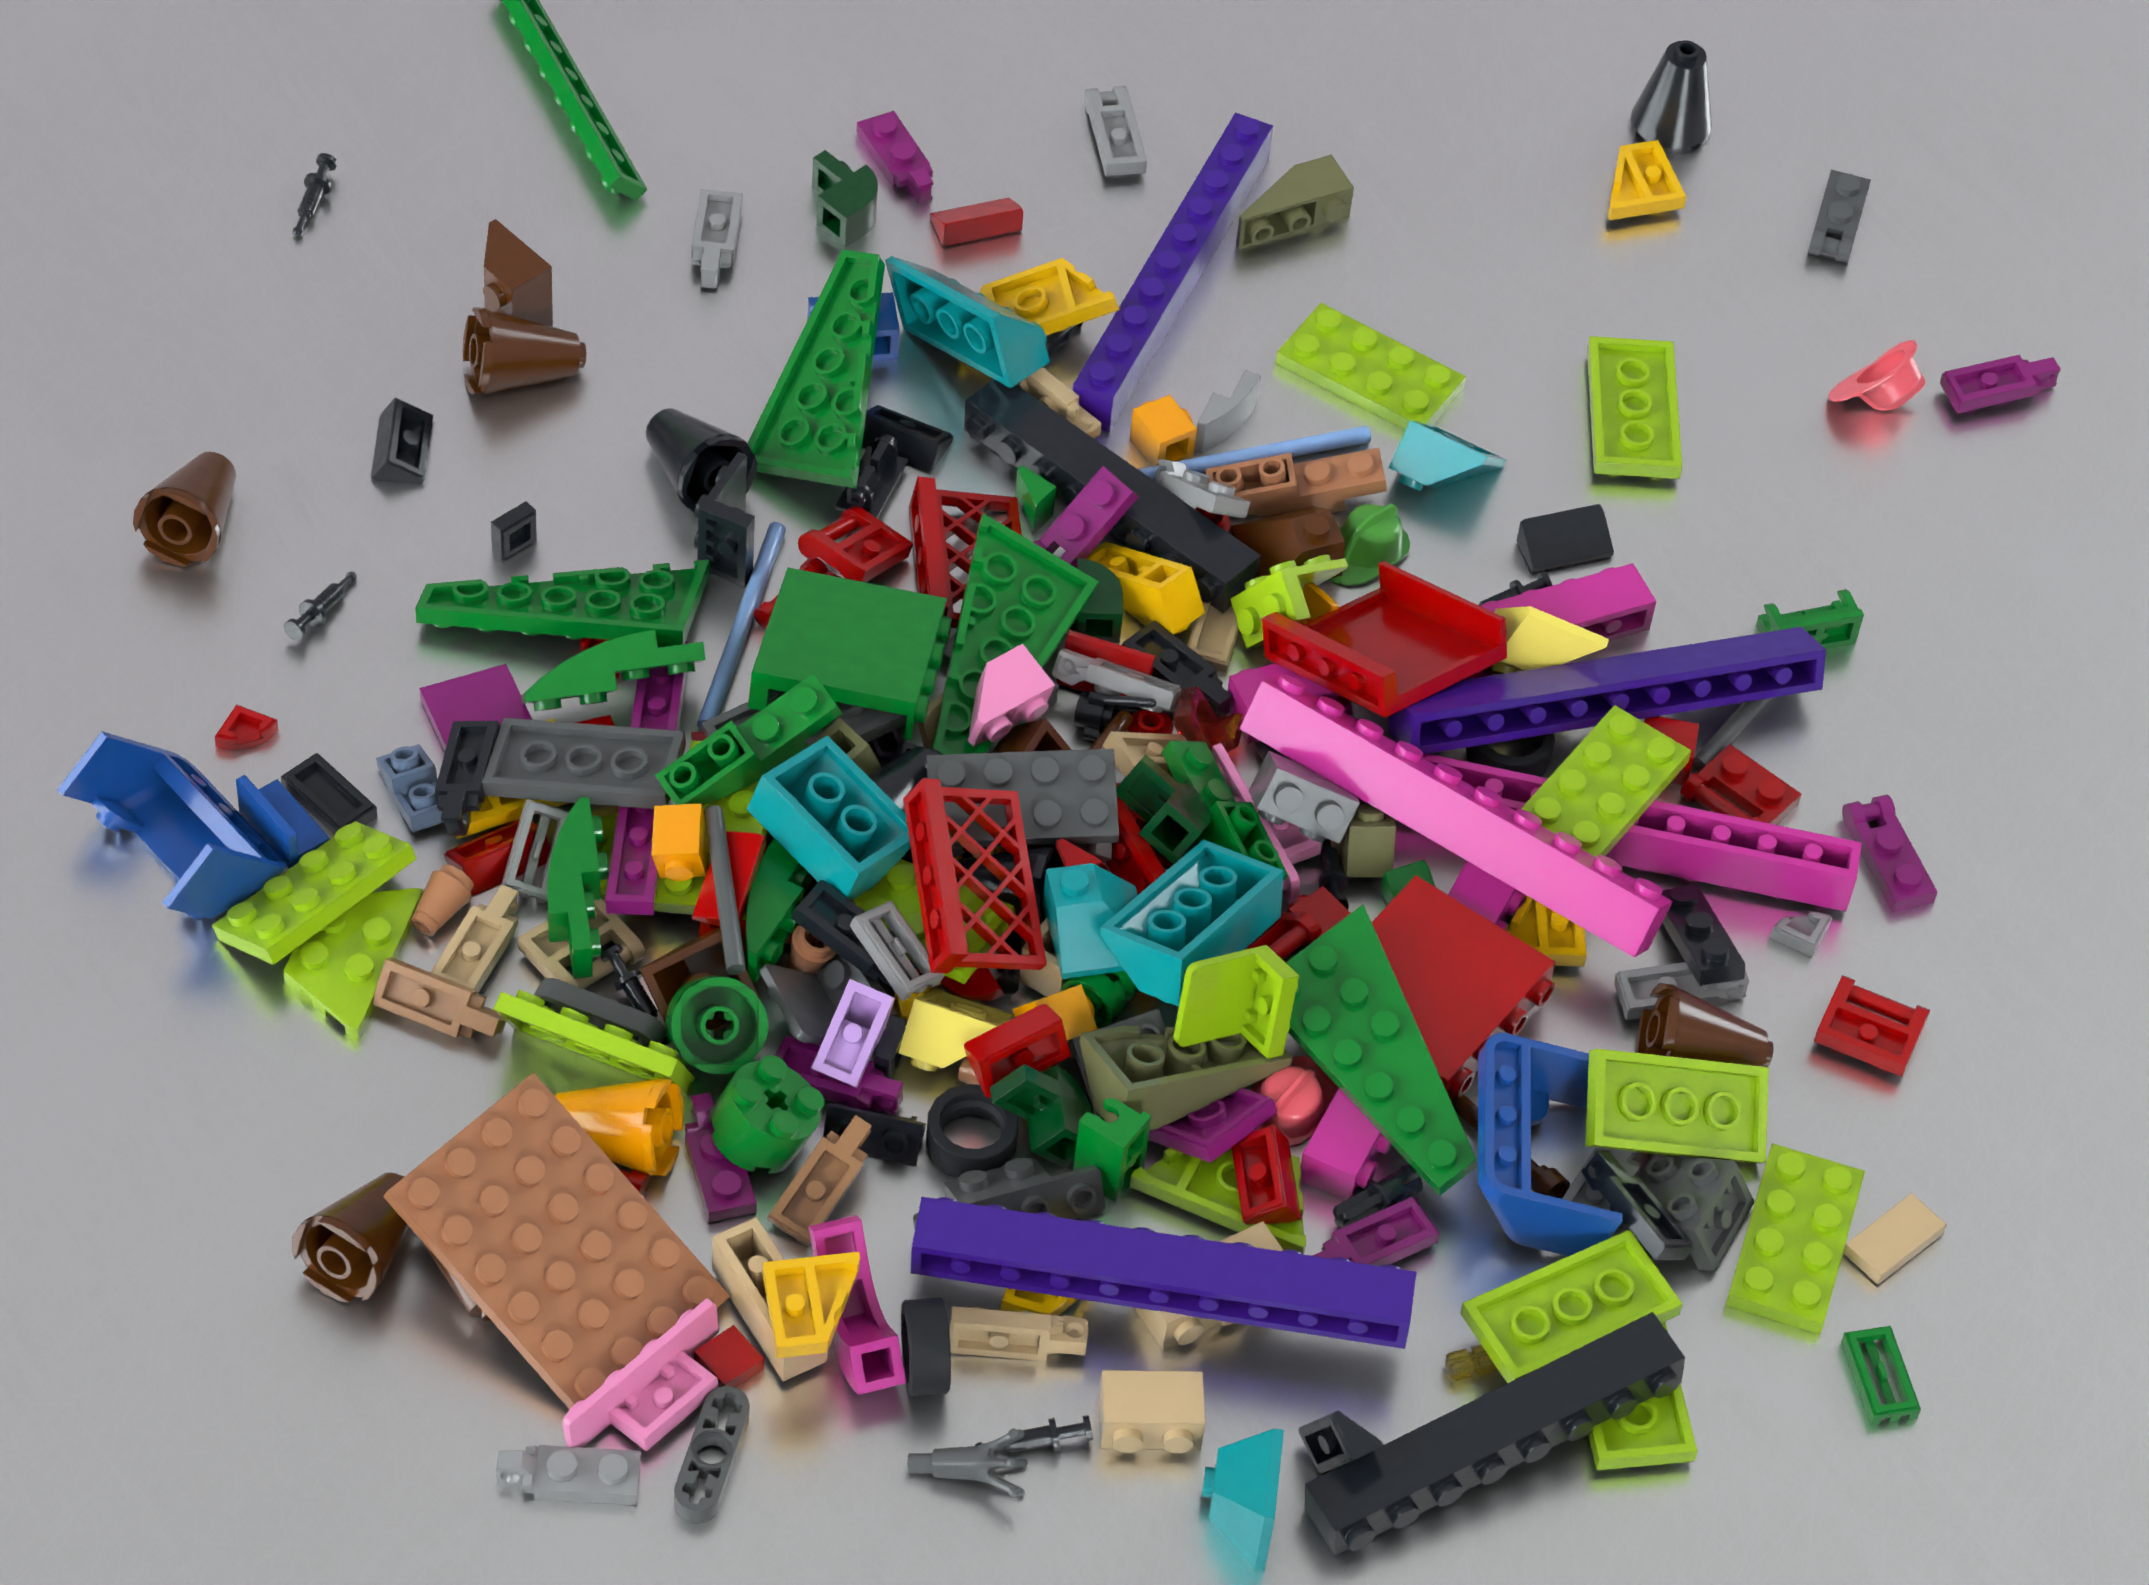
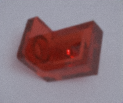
M1198 685L1182 689L1176 710L1173 713V722L1178 734L1184 736L1186 741L1206 742L1211 752L1212 746L1222 743L1227 753L1238 747L1242 730L1239 728L1244 720L1242 714L1236 713L1218 718Z

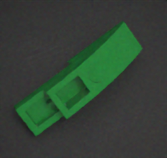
M655 630L633 633L608 640L576 654L538 679L521 695L522 704L533 703L534 711H544L562 708L561 699L579 697L580 705L608 702L606 693L617 691L615 674L622 673L623 681L650 678L649 669L667 667L668 675L695 672V663L706 660L703 642L658 648Z
M812 673L739 727L732 720L655 776L675 805L702 804L704 806L759 781L762 775L809 747L805 740L843 713L817 676Z
M1170 740L1161 753L1174 779L1180 785L1184 780H1187L1203 798L1210 811L1211 821L1196 839L1197 843L1199 844L1204 839L1284 870V881L1288 874L1260 820L1259 814L1252 802L1235 801L1231 789L1227 785L1207 743Z
M580 797L567 815L558 833L548 870L547 922L549 943L568 941L574 979L593 977V958L601 957L598 928L590 929L588 920L595 919L594 900L600 899V880H608L609 878L606 851L597 852L596 843H603L601 816L592 815L589 797Z
M775 838L760 862L751 886L747 906L745 962L749 977L754 982H757L761 974L759 971L765 964H777L783 951V943L790 934L793 935L794 930L799 926L790 917L795 908L802 902L803 895L813 877Z

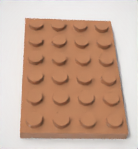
M534 1072L397 1182L383 1196L569 1409L575 1403L587 1399L599 1389L612 1372L623 1369L635 1359L648 1342L660 1338L672 1328L684 1312L696 1308L707 1298L716 1304V1308H719L730 1297Z

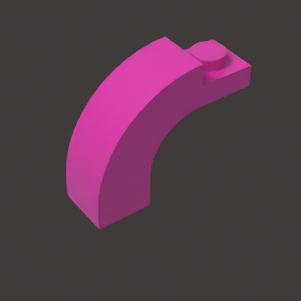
M854 1215L809 1226L814 1256L850 1252L860 1253V1269L831 1341L838 1363L849 1385L860 1395L906 1383L898 1335L885 1320L874 1289L861 1219Z

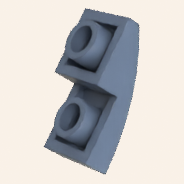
M420 744L412 747H400L390 754L376 758L377 766L384 782L412 832L444 822L441 821L442 811H439V808H437L438 798L435 793V787L438 779L436 768Z

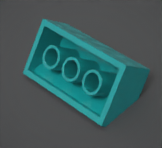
M893 256L885 260L904 330L1009 388L1014 387L1050 362L1045 345L1047 343L1046 334L1036 322L1028 321L1015 314L1011 309L1002 307L987 299L983 294L976 293L961 285L957 280L950 279L931 268Z
M1203 839L1100 927V936L1139 991L1179 1007L1185 972L1191 963L1246 949L1281 917L1284 870Z

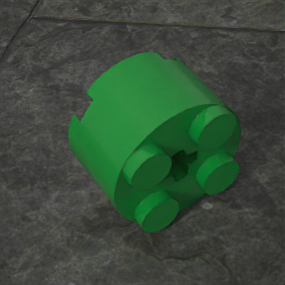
M710 975L696 978L678 989L667 1009L665 1029L671 1048L677 1051V1056L682 1058L686 1064L711 1074H727L737 1071L740 1067L752 1061L760 1052L768 1034V1017L761 1000L747 985L736 979ZM718 1011L719 1018L727 1020L728 1024L727 1028L719 1029L718 1037L714 1038L713 1031L706 1029L705 1024L706 1020L713 1019L714 1012Z
M766 1055L761 1061L749 1062L736 1071L710 1110L709 1122L712 1120L715 1130L711 1135L714 1144L728 1160L742 1169L753 1172L756 1167L770 1168L768 1173L781 1172L793 1163L819 1125L821 1109L824 1106L823 1095L820 1091L811 1087L801 1075L787 1067L786 1063L777 1056Z

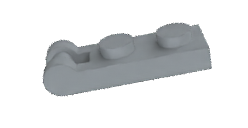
M1115 86L1112 88V91L1099 92L1098 88L1085 89V110L1090 117L1105 176L1146 173L1147 158L1127 87Z

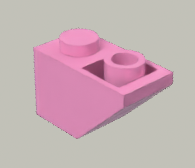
M1023 644L987 662L976 688L968 741L972 747L988 739L991 742L998 741L1012 729L1013 725L1024 719L1026 722H1032L1043 715L1049 707L1047 702L1055 684Z

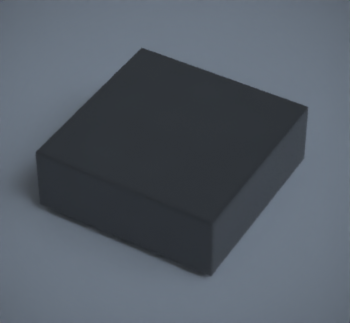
M527 501L491 521L492 552L501 560L506 559L537 540L536 509Z
M890 1015L886 1028L873 1054L874 1068L884 1072V1077L893 1079L903 1056L898 1051L907 1025L905 1019Z

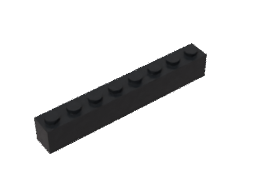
M993 379L965 400L964 431L972 439L983 443L997 453L1006 463L1012 464L1017 468L1023 465L1056 486L1055 495L1062 499L1067 506H1069L1102 466L1108 469L1139 496L1108 533L1130 549L1192 567L1202 602H1211V606L1224 613L1232 606L1230 599L1246 590L1244 584L1259 577L1260 554L1018 385L1009 388Z
M1651 1312L1384 1444V1446L1306 1483L1304 1509L1335 1556L1348 1549L1352 1551L1362 1549L1370 1544L1376 1535L1392 1527L1397 1529L1406 1527L1414 1522L1420 1513L1436 1505L1441 1507L1450 1505L1459 1499L1464 1491L1480 1483L1484 1485L1491 1484L1499 1480L1508 1469L1524 1461L1527 1463L1535 1462L1544 1457L1552 1447L1568 1439L1570 1441H1577L1589 1434L1594 1426L1610 1418L1614 1420L1621 1419L1630 1414L1638 1404L1654 1396L1662 1398L1669 1395L1682 1383L1685 1356L1656 1315Z

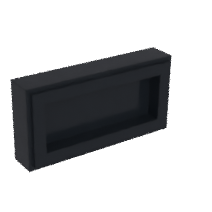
M315 753L281 776V784L334 835L341 827L352 824L354 821L366 825L377 817V807L318 753Z

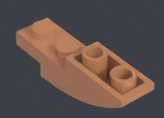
M1379 448L1293 464L1291 453L1205 469L1206 475L1210 477L1208 484H1210V481H1215L1236 488L1234 495L1250 502L1248 515L1273 516L1310 506L1330 509L1331 513L1346 511L1344 499L1387 491Z

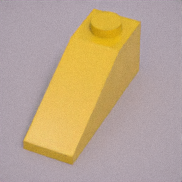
M1106 541L1093 549L1086 557L1087 560L1100 563L1115 574L1122 587L1123 609L1144 626H1147L1152 621H1156L1174 635L1186 630L1191 622L1205 613L1194 573L1190 566Z

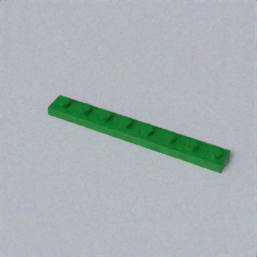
M500 0L510 12L508 16L510 22L521 31L525 38L523 42L524 47L538 61L540 75L551 84L555 91L554 100L568 114L571 120L569 122L570 128L585 144L586 149L584 152L586 156L598 167L602 174L600 181L603 186L614 195L621 193L637 201L648 189L539 0Z

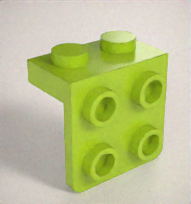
M1321 555L1304 562L1302 566H1297L1294 560L1287 561L1269 569L1270 576H1261L1244 584L1246 590L1230 599L1237 618V626L1242 634L1246 649L1264 645L1262 618L1273 612H1277L1300 624L1311 618L1303 594L1304 585L1314 583L1318 586L1348 568L1346 558L1331 560L1329 555Z
M1267 945L1191 963L1185 972L1173 1036L1174 1040L1181 1047H1186L1241 1033L1267 1059L1282 1056L1287 1033L1290 1028V1018L1295 994L1298 989L1299 975Z

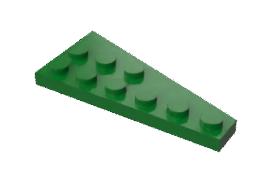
M842 249L747 443L757 460L756 472L857 489L885 264L879 254Z
M984 513L978 526L931 749L936 750L941 755L988 753L994 742L988 739L972 747L968 741L976 688L987 662L1023 644L1043 669L1094 593L1099 582Z
M710 559L694 561V568L670 570L669 563L653 564V570L630 574L623 567L558 572L553 573V581L529 583L528 575L512 576L510 583L496 586H488L481 579L426 584L415 607L416 623L432 624L439 628L451 626L477 628L485 632L495 630L514 631L531 636L539 634L560 635L570 639L595 638L612 640L633 633L655 630L657 646L681 645L685 643L709 579Z
M1362 904L1286 962L1299 975L1298 989L1295 994L1288 1033L1431 1188L1441 1196L1477 1168V1159L1367 911Z

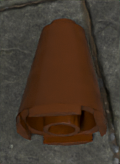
M479 307L472 309L475 315H468L462 354L463 361H470L472 375L464 374V379L468 392L472 395H484L574 377L578 369L585 366L586 345L584 342L579 341L578 335L574 332Z
M216 452L201 453L140 499L134 509L133 526L135 531L140 529L146 539L143 545L150 553L166 563L179 567H188L192 562L197 561L204 563L215 553L220 544L236 480V470L225 456Z
M1659 983L1652 990L1650 997L1658 999L1653 1010L1644 1009L1637 1032L1635 1053L1769 1067L1774 1047L1772 1041H1768V1034L1765 1030L1675 985Z
M391 1172L384 1173L304 1220L292 1236L293 1256L295 1259L299 1255L307 1266L303 1275L323 1294L340 1302L350 1303L354 1297H363L362 1301L369 1299L379 1288L409 1227L383 1196L405 1176Z

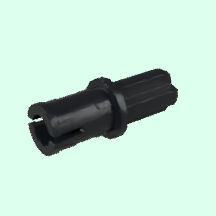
M1406 1164L1378 1182L1368 1181L1366 1189L1334 1207V1222L1337 1227L1343 1228L1420 1193L1423 1189L1420 1176L1406 1185L1402 1183L1408 1177L1417 1173V1171L1411 1165Z

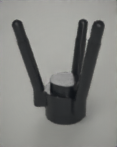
M1082 691L1074 713V725L1084 728L1082 738L1096 741L1101 732L1119 711L1125 710L1133 715L1135 712L1142 710L1143 708L1141 707H1155L1156 700L1152 698L1105 695L1093 691ZM1162 710L1174 722L1185 723L1188 720L1185 714Z

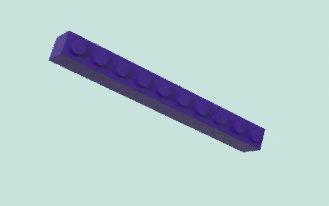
M1235 112L1119 306V310L1116 311L1073 383V391L1079 395V405L1101 422L1102 431L1111 432L1269 161L1273 125Z
M1802 627L1461 680L1390 715L1389 733L1397 742L1404 741L1419 748L1423 754L1595 727L1614 705L1637 719H1644L1823 689L1826 649Z
M921 1197L912 1242L910 1271L911 1274L1402 1349L1406 1347L1417 1273L1415 1271L1402 1270L1394 1265L1375 1266L1352 1262L1342 1257L1329 1259L1303 1255L1295 1250L1277 1251L1257 1248L1243 1242L1231 1244L1205 1240L1196 1235L1178 1236L1158 1233L1145 1227L1125 1228L1106 1225L1098 1220L1079 1221L1060 1218L1046 1212L1033 1214L1008 1210L999 1205L981 1206L961 1203L947 1197L937 1199Z

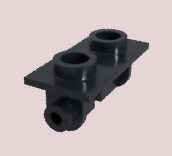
M887 434L882 435L874 440L872 447H867L860 460L857 489L845 487L835 505V509L844 512L853 506H858L878 519L908 464V459L898 456L897 441L894 437Z
M841 1101L840 1105L828 1103L823 1137L826 1138L831 1130L841 1136L854 1116L857 1115L872 1125L870 1128L871 1133L860 1147V1150L868 1154V1156L917 1165L920 1142L923 1141L926 1123L917 1121V1116L906 1118L886 1113H875L872 1110L848 1107L844 1101Z

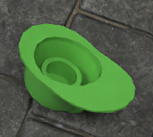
M1393 503L1385 507L1377 504H1364L1356 507L1347 516L1339 530L1345 540L1344 558H1346L1348 568L1342 571V576L1328 580L1345 586L1363 585L1379 576L1378 563L1385 561L1394 565L1408 554L1410 540L1408 534L1402 528L1400 518L1398 517V509Z

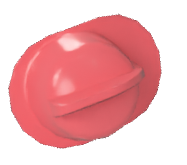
M1908 340L1894 346L1872 364L1841 381L1830 391L1828 395L1830 401H1844L1858 396L1872 408L1882 411L1893 410L1904 405L1925 385V379L1913 359V355L1918 347L1916 341Z
M1301 1055L1292 1057L1291 1066L1261 1079L1251 1090L1274 1099L1277 1111L1274 1116L1254 1131L1274 1124L1287 1138L1290 1147L1303 1143L1314 1134L1339 1089L1311 1057Z

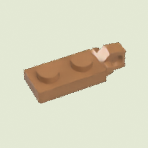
M393 957L385 959L374 992L372 1005L453 1037L464 1036L474 1038L476 1030L495 1037L496 1034H503L506 1021L495 1010L484 1007L487 997L478 994L476 990Z
M855 1115L841 1136L831 1130L826 1138L822 1137L769 1213L767 1221L806 1247H809L811 1244L809 1226L827 1221L862 1170L868 1154L860 1150V1147L871 1133L870 1128L872 1125Z

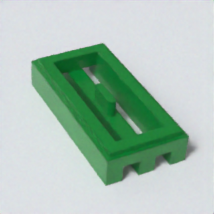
M1891 1326L1845 1332L1841 1343L1870 1425L1880 1424L1884 1418H1888L1889 1422H1896L1903 1415H1907L1908 1420L1918 1418L1921 1408ZM1875 1340H1880L1902 1402L1896 1403L1887 1379V1372L1874 1343ZM1859 1343L1862 1344L1883 1405L1880 1404Z

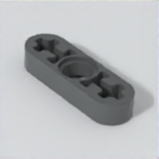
M543 979L534 993L535 996L545 1001V1006L553 1009L556 1013H560L562 1007H566L589 1017L588 1022L597 1026L600 1030H604L606 1024L614 1025L633 1034L632 1039L638 1041L644 1047L648 1048L650 1041L662 1044L666 1037L664 1025L654 1016L559 979Z
M731 1386L718 1387L712 1390L705 1398L674 1487L675 1511L686 1522L693 1524L705 1523L716 1516L721 1506L749 1423V1400L746 1394L738 1388ZM725 1406H731L734 1408V1412H731L728 1416L725 1431L718 1429L719 1412H723ZM715 1445L721 1447L727 1455L721 1462L709 1464L702 1461L697 1454L703 1447ZM699 1478L706 1480L705 1497H702L698 1504L689 1502V1497L695 1495Z

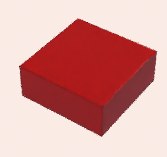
M735 1325L694 1350V1360L717 1377L718 1387L731 1386L737 1388L764 1370V1357Z

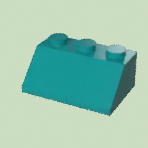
M828 735L762 775L747 807V810L817 882L820 880L826 881L851 901L873 888L911 848L905 813Z

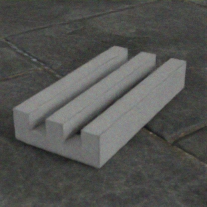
M529 799L526 800L501 883L502 885L518 890V896L524 898L528 896L536 898L537 902L543 904L547 902L548 870L558 833L569 812ZM537 813L540 814V818L521 882L515 880L533 814ZM552 818L558 820L540 887L533 886L532 882L549 821Z
M892 900L853 918L849 926L901 1001L910 998L914 992L919 994L925 991L929 985L931 988L939 985L944 974L931 973L927 950ZM881 917H883L887 925L890 927V929L896 936L895 938H893V936L890 934L884 923L881 921ZM906 952L922 973L921 976L918 974L914 966L911 964V962L905 955Z

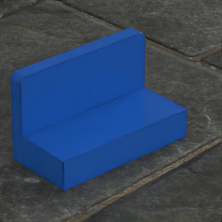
M246 775L236 779L240 814L284 859L289 869L297 864L304 854L316 850L330 840L328 835L278 779L260 789H257Z

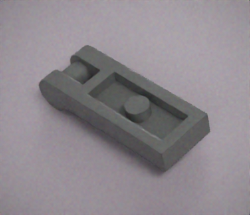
M1831 169L1809 245V254L1820 256L1822 252L1837 256L1836 261L1848 263L1871 179Z

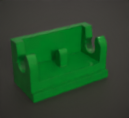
M1844 589L1837 591L1840 600L1832 601L1831 605L1780 614L1774 603L1764 604L1766 614L1758 615L1757 625L1761 633L1802 627L1825 649L1856 644L1864 614L1861 609H1858L1849 590Z
M1106 1098L1104 1099L1103 1107L1108 1112L1114 1113L1118 1119L1115 1122L1108 1123L1103 1121L1100 1116L1089 1112L1084 1114L1079 1120L1073 1170L1091 1165L1097 1166L1101 1171L1104 1196L1117 1203L1129 1189L1131 1175L1134 1170L1139 1167L1144 1169L1151 1115L1144 1111L1140 1114L1116 1099Z

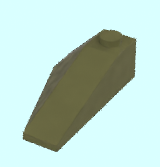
M1122 1025L1081 1033L1079 1040L1094 1109L1105 1122H1115L1118 1117L1114 1113L1108 1112L1103 1107V1103L1106 1098L1116 1099L1140 1114L1144 1111L1151 1115L1150 1130L1168 1125L1187 1114L1193 1113L1289 1067L1293 1059L1285 1048L1282 1056L1267 1059L1241 1033L1181 1047L1173 1038L1175 1027H1166L1165 1034H1140L1138 1026Z

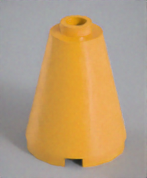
M659 1078L564 1091L555 1094L558 1101L612 1162L651 1176H666L672 1170L680 1148L679 1146H671L673 1131H683L684 1122L681 1088L678 1084L671 1083L673 1080Z

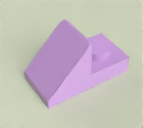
M849 979L811 1068L858 1088L875 1046L878 1045L886 1028L895 998Z

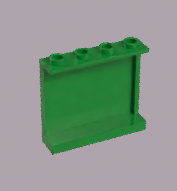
M787 567L752 669L748 708L761 711L768 706L773 690L787 692L814 673L834 702L906 715L907 722L904 739L911 740L916 722L925 723L929 696L932 697L937 670L941 668L945 644H948L952 618L945 616L947 598Z

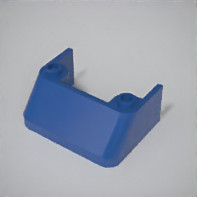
M101 731L57 789L62 796L91 803L98 810L96 814L97 819L112 831L119 832L122 828L135 832L179 879L162 903L167 909L186 913L196 920H201L203 917L208 919L218 917L234 905L243 902L260 891L268 880L280 876L287 867L284 859L192 763L174 752Z
M1496 1033L1487 1040L1478 1055L1479 1187L1504 1232L1511 1240L1531 1248L1565 1256L1573 1255L1609 1239L1622 1223V1213L1531 1192V1126L1540 1123L1549 1110V1100L1587 1109L1589 1053L1508 1033Z

